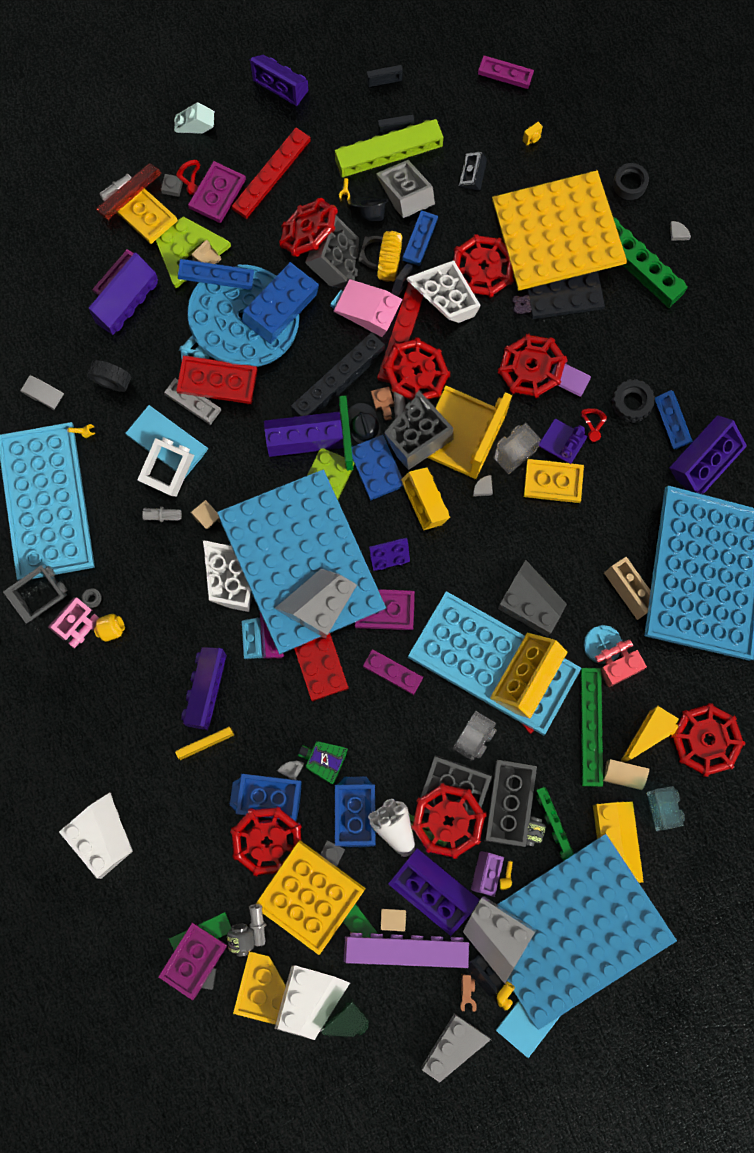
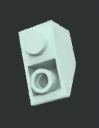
M197 102L175 116L174 131L177 133H204L213 128L214 111Z

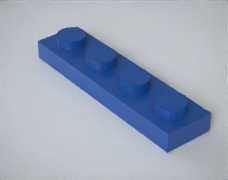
M180 259L178 279L252 290L254 270Z

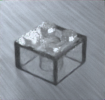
M526 423L522 426H516L511 431V436L508 438L504 437L497 443L494 459L508 474L534 454L541 441L538 435Z
M475 711L453 749L472 761L476 757L480 758L487 748L484 743L486 740L489 742L497 731L494 728L496 723Z

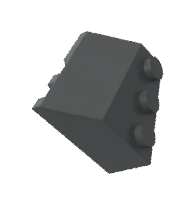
M335 215V231L326 237L319 245V249L309 251L305 263L329 286L345 289L349 279L355 281V276L358 273V269L355 268V261L358 258L359 237Z
M419 390L411 403L409 402L406 405L403 413L397 416L385 431V436L395 455L408 470L454 440L453 427Z
M525 560L498 609L549 637L567 604Z
M435 755L421 797L440 786V783H444V785L472 790L471 793L480 807H482L492 776L489 773ZM446 793L447 799L459 802L462 798ZM442 794L428 803L431 806L436 805L443 800ZM466 800L463 803L464 808L468 814H475ZM425 807L424 813H430V810Z

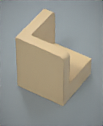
M208 240L204 241L192 253L193 261L217 264L221 260V256H218L211 249Z
M206 500L191 512L194 519L198 523L200 522L205 529H208L216 521L221 522L217 512Z
M381 909V930L405 931L406 910Z

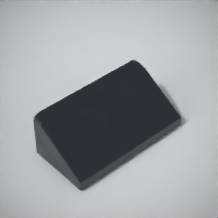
M482 152L466 154L459 183L460 187L481 190L487 158Z
M479 952L468 961V968L466 969L489 997L496 995L505 985Z

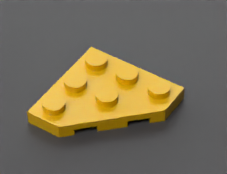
M249 951L233 1014L276 1024L286 984L270 956Z

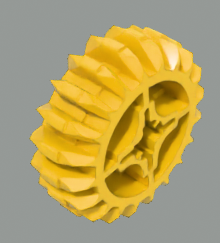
M386 231L383 235L377 272L380 280L394 282L396 279L402 246L401 233Z

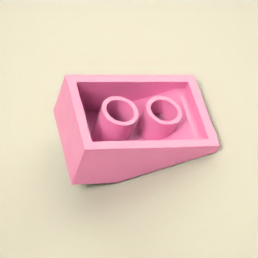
M349 279L334 312L383 337L402 299L386 290Z

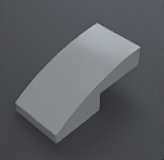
M31 375L20 390L25 395L35 401L38 400L52 410L56 408L64 395L61 391Z

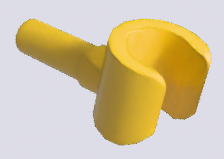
M344 178L343 190L339 193L340 201L343 195L348 196L347 201L350 199L348 178Z
M92 424L83 428L67 429V432L79 433L84 438L95 434L89 431V429L94 427Z
M511 861L507 863L506 878L500 879L501 890H508L512 885L511 870L513 862Z

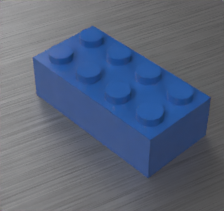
M290 262L243 311L242 322L271 344L317 295L319 284Z

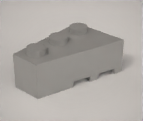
M454 1013L421 1066L422 1071L438 1082H441L491 1039Z

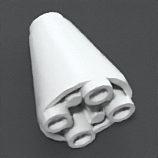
M389 799L384 802L382 807L369 814L368 818L371 827L398 854L406 857L415 851L409 812L403 802H395L394 799Z

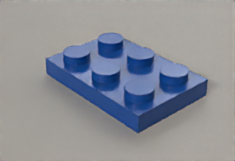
M383 435L351 447L353 462L370 501L404 487L401 481V474Z

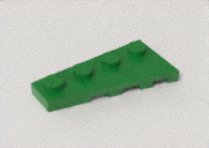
M546 787L537 790L538 795L536 797L540 806L545 808V819L548 825L552 824L554 832H552L556 844L560 843L562 847L560 854L563 861L573 856L574 852Z

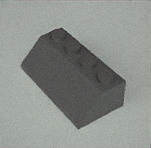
M502 760L495 762L484 841L526 847L537 766Z

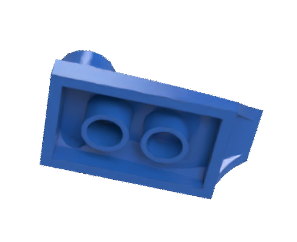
M242 774L239 779L233 782L230 806L233 807L236 814L246 815L250 808L266 809L278 806L296 821L301 796V781Z
M343 777L335 785V846H375V830L371 827L368 818L369 814L375 811V785L367 777Z

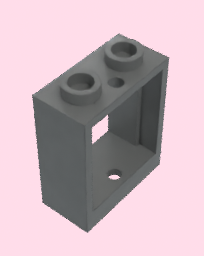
M45 564L39 566L3 591L25 623L32 621L67 596L65 585L61 581L58 582L56 580L54 570ZM43 572L58 593V596L33 613L19 595L17 589Z

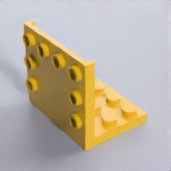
M445 386L436 409L453 427L454 440L427 458L477 479L505 419L512 395L505 392L503 398H498L494 407Z

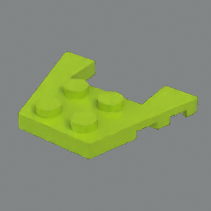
M185 217L179 219L156 239L175 288L186 281L178 279L180 259H187L206 240L210 242L211 248L219 256L231 247L230 242Z

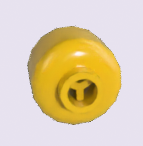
M115 614L98 618L94 627L95 635L105 642L119 638L125 629L124 622L120 616Z

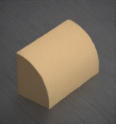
M610 759L606 761L603 781L642 790L647 781L649 769Z

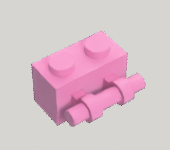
M76 597L67 604L48 628L63 640H66L71 635L73 639L69 642V645L75 648L85 640L86 634L94 629L99 617L93 614L88 619L86 616L90 613L91 609ZM83 622L85 625L79 632H76L75 629Z

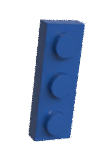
M421 210L405 250L403 261L420 266L437 223V215Z
M670 390L655 397L673 449H678L693 442L674 391Z

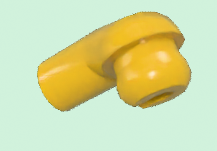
M508 981L497 994L498 1006L500 1008L503 1007L504 1010H508L513 1004L508 997L515 987Z

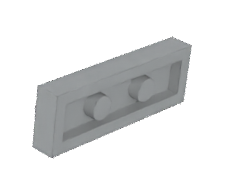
M175 378L164 392L165 395L211 425L220 413L221 408L205 397L177 393L178 379Z

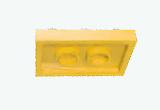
M142 186L115 208L117 214L150 244L178 221L175 215Z
M527 459L524 497L580 503L584 465Z

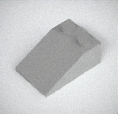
M409 160L376 173L394 208L403 218L435 204L432 185Z

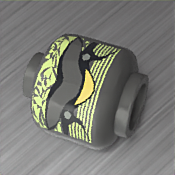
M530 816L526 845L534 846V843L542 842L546 825L542 823L543 819Z
M236 924L228 931L229 951L236 953L237 956L248 955V952L255 946L253 930L247 927V924Z

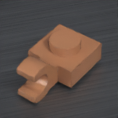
M385 387L371 391L375 409L382 410L384 421L391 420L392 413L390 407L394 406L390 388Z
M461 974L462 1002L460 1008L462 1011H465L466 1003H471L472 1011H476V1003L471 999V992H475V980L471 979L470 974Z

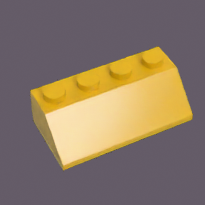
M527 633L490 699L513 713L530 719L564 660L567 651L554 639Z
M633 802L593 805L597 839L607 834L639 883L643 882Z

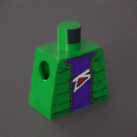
M316 741L313 749L302 745L298 756L308 760L306 769L334 785L348 749Z

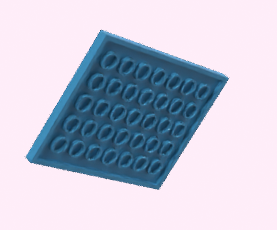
M324 469L217 512L279 655L322 637L275 609L276 606L320 569L340 574L357 584L329 633L386 609Z
M672 486L665 487L644 636L749 661L754 660V508Z
M607 834L497 904L536 929L534 936L507 981L514 985L515 989L513 991L538 1030L677 941Z

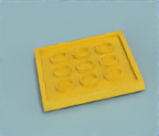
M299 841L256 904L262 905V913L320 955L366 888L305 843Z

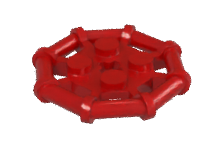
M317 198L314 202L297 206L298 209L286 222H283L282 236L279 241L282 249H286L293 256L298 257L301 253L319 249V245L326 237L335 231V215L338 210L335 205L328 204L323 198Z
M474 234V237L459 247H455L453 260L462 274L469 275L471 282L468 285L473 293L493 297L495 293L507 285H512L514 282V273L502 238L499 237L497 239ZM480 243L494 245L492 249L482 248ZM473 245L476 246V248L473 249L471 253L468 254L464 252ZM498 248L506 257L505 259H501L499 253L496 252ZM461 257L466 260L465 267L460 268ZM486 263L488 267H485V270H483L479 264ZM508 264L506 275L501 273L502 266ZM495 279L502 280L493 287L491 286L492 281ZM474 284L486 285L487 288L474 286Z
M529 333L513 344L505 346L498 374L503 377L511 393L531 395L538 398L542 393L561 384V377L565 363H567V357L562 354L554 338L538 337ZM531 343L540 344V345H544V346H543V347L532 346ZM527 344V347H525V350H523V351L520 350V351H518V352L516 351L517 349H519V348H521L522 346H524V345ZM548 349L552 350L555 355L554 358L548 356ZM513 355L515 357L513 365L508 366L510 357ZM532 361H535V365L537 366L534 368H530L527 365L531 364ZM552 364H557L555 374L553 375L550 373ZM514 371V373L516 374L517 380L515 382L509 375V372ZM545 378L550 379V381L537 387V383L543 382ZM522 382L533 384V388L519 385Z
M417 337L414 340L393 344L386 363L383 364V370L386 371L392 387L391 391L412 401L418 390L427 388L429 392L422 393L427 400L435 397L439 398L442 395L441 392L447 378L450 377V371H448L441 354L442 351L421 341ZM414 347V351L409 354H405L402 351ZM419 348L432 354V356L428 357L420 353ZM397 355L401 359L398 366L393 364ZM436 359L440 371L435 370V363L432 360ZM412 368H418L420 373L415 375ZM394 372H397V374L400 375L399 383L397 382ZM434 377H440L436 387H434L432 384ZM404 385L408 387L409 389L413 390V393L401 386Z
M708 703V705L688 711L684 710L677 730L671 735L680 758L679 762L702 773L705 777L727 769L732 770L742 747L745 746L736 716H732L713 706V703ZM707 713L706 720L697 722L694 718ZM713 714L726 722L724 724L717 723L713 719ZM688 721H690L693 726L689 730L688 735L682 734ZM729 725H730V728H731V731H732L734 740H730V738H729V735H728V732H727V729H726ZM706 734H708L709 737H713L711 745H708L707 742H704ZM682 739L688 740L691 749L688 754H686ZM729 744L734 745L729 757L725 755L726 748ZM696 755L698 758L704 759V766L690 758ZM720 757L723 763L710 766L711 759Z
M440 783V786L421 798L418 797L411 829L415 831L426 848L427 853L432 852L457 859V856L476 844H480L486 812H483L471 793L472 790ZM446 793L462 798L459 802L447 799ZM442 794L443 800L436 805L431 806L428 803ZM466 800L475 814H468L464 808L463 803ZM426 807L430 810L428 822L421 823ZM448 815L449 818L453 816L452 826L444 825L445 816ZM470 819H476L473 835L467 831ZM424 827H429L435 836L432 841L429 840L424 832ZM464 835L470 838L463 844L455 847V841ZM438 840L451 842V848L435 844Z
M277 806L276 808L266 809L250 808L240 822L231 828L230 833L232 834L234 853L232 857L248 868L254 876L275 874L285 862V860L283 862L280 860L286 850L292 852L296 844L301 841L300 829L302 826L283 812L281 807ZM273 816L272 820H259L258 818ZM277 818H279L289 827L284 828L283 826H279L278 822H276ZM251 820L254 821L255 824L248 831L243 830ZM293 833V845L288 844L287 834ZM240 836L246 837L247 847L241 849ZM266 836L269 837V840H273L269 845L262 843ZM250 853L254 859L258 860L257 864L249 860L245 854ZM262 861H275L276 865L261 866Z

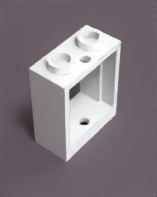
M163 437L162 440L155 438L138 481L177 497L194 455L189 453V448L179 445L178 448L172 445L173 441ZM161 447L183 456L170 485L149 476Z

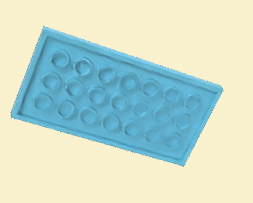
M72 422L0 435V461L18 581L43 564L50 566L55 574L95 568L75 433L67 432L68 428H74ZM41 572L33 579L45 577V575L43 574V572Z
M447 591L408 655L409 659L543 736L546 734L581 670V667L564 658L530 719L517 715L494 702L490 697L525 636Z

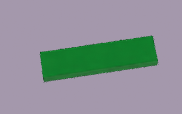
M340 396L339 407L345 468L349 471L353 470L347 398L346 396Z

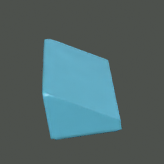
M260 618L243 620L244 659L263 658Z

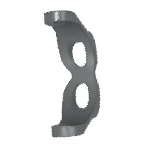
M365 236L358 262L371 269L378 270L377 264L367 260L364 250L373 242L382 243L383 237Z

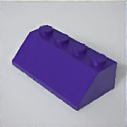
M137 253L132 255L89 307L95 323L112 335L122 328L123 322L133 315L138 304L143 303L147 293L157 285L156 273Z
M339 412L264 421L269 457L313 452L323 448L326 450L343 448Z
M717 415L669 468L675 479L688 491L703 495L747 445L734 420Z
M202 647L201 652L197 653L195 663L198 664L197 669L192 672L191 682H193L192 690L187 692L186 701H188L187 709L183 710L181 717L185 726L209 730L227 656L223 649Z
M417 848L389 882L393 889L450 936L470 916L480 901Z

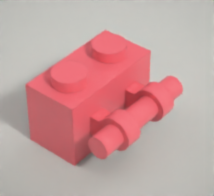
M630 639L625 642L620 641L616 643L615 647L609 650L604 649L601 651V654L595 656L598 663L605 661L607 664L601 668V675L608 688L641 672L647 667L638 650L630 654L628 653L627 649L633 646ZM620 653L622 658L613 662L612 656Z

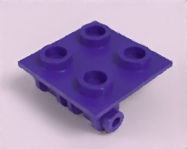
M554 419L538 446L571 464L588 436L584 435L585 428L579 425L573 429L563 422Z
M407 538L369 547L373 571L410 562Z

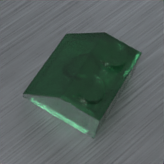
M352 999L322 1027L321 1032L323 1035L354 1037L357 1033L360 1036L369 1028V1017Z

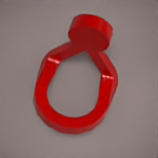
M190 160L184 163L176 174L181 181L188 185L187 191L191 195H194L198 189V186L194 184L195 173L200 168V163L197 160ZM196 165L189 182L182 174L187 167Z
M584 409L581 411V417L591 429L588 433V438L592 442H596L601 437L599 429L606 421L607 416L598 409ZM594 413L600 416L601 421L595 429L585 414Z

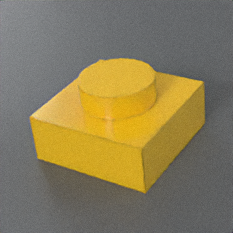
M539 122L524 131L522 141L526 146L540 139L543 126Z

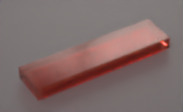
M149 163L96 208L97 212L109 220L160 176V170Z

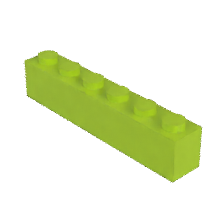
M437 119L426 120L421 124L410 125L399 131L394 130L386 135L375 136L366 141H358L350 146H342L335 150V160L343 178L443 146V135Z

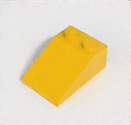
M659 706L650 710L621 761H629L664 738L673 735L678 728L676 724L678 718Z

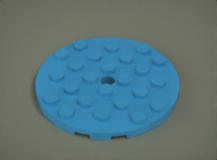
M238 265L237 268L254 270L252 290L199 282L189 300L188 323L197 344L212 358L231 364L258 367L275 361L289 349L296 337L299 314L271 344L245 325L239 314L243 313L250 303L274 280L276 275L256 266Z

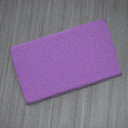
M557 364L555 365L551 373L553 375L555 374ZM565 364L559 386L581 397L591 376Z
M480 851L471 887L472 891L495 897L504 857Z

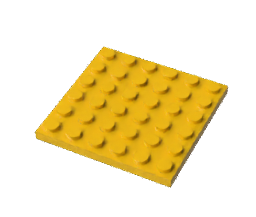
M598 170L492 197L518 291L623 265L627 262Z

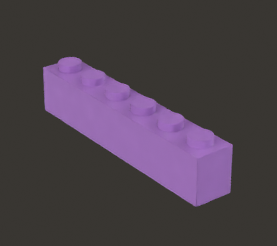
M350 933V936H345V963L468 968L469 942L463 941L462 937H451V941H443L441 936H431V940H423V936L411 935V939H403V935L391 934V938H383V934L371 933L370 937H362L363 933Z

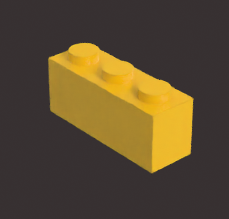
M428 467L410 471L401 479L423 530L441 526L450 518Z

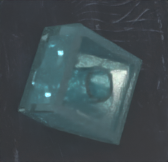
M674 786L647 792L656 831L684 826L683 821H685L683 811L679 809L678 802L680 797Z

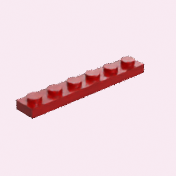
M295 128L234 202L232 210L247 219L311 141L310 136Z
M410 282L408 283L377 380L386 383L390 382L386 371L383 370V364L386 363L393 344L410 341L424 298ZM398 355L393 363L397 366L401 360ZM394 372L395 377L397 379L398 374L397 372Z

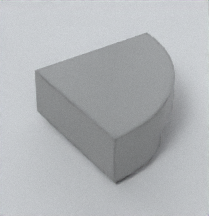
M671 221V241L690 240L691 236L688 229L679 222Z
M491 475L485 476L475 485L473 496L492 495Z
M300 761L287 762L278 769V772L292 780H296L304 763Z

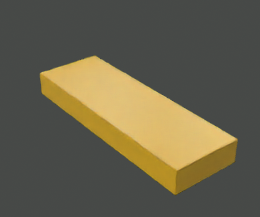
M227 727L176 750L175 753L178 759L182 760L234 736V733L230 727Z

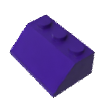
M265 55L251 58L253 81L296 106L300 103L308 92V80L303 75L294 73L289 67L282 66L275 59Z

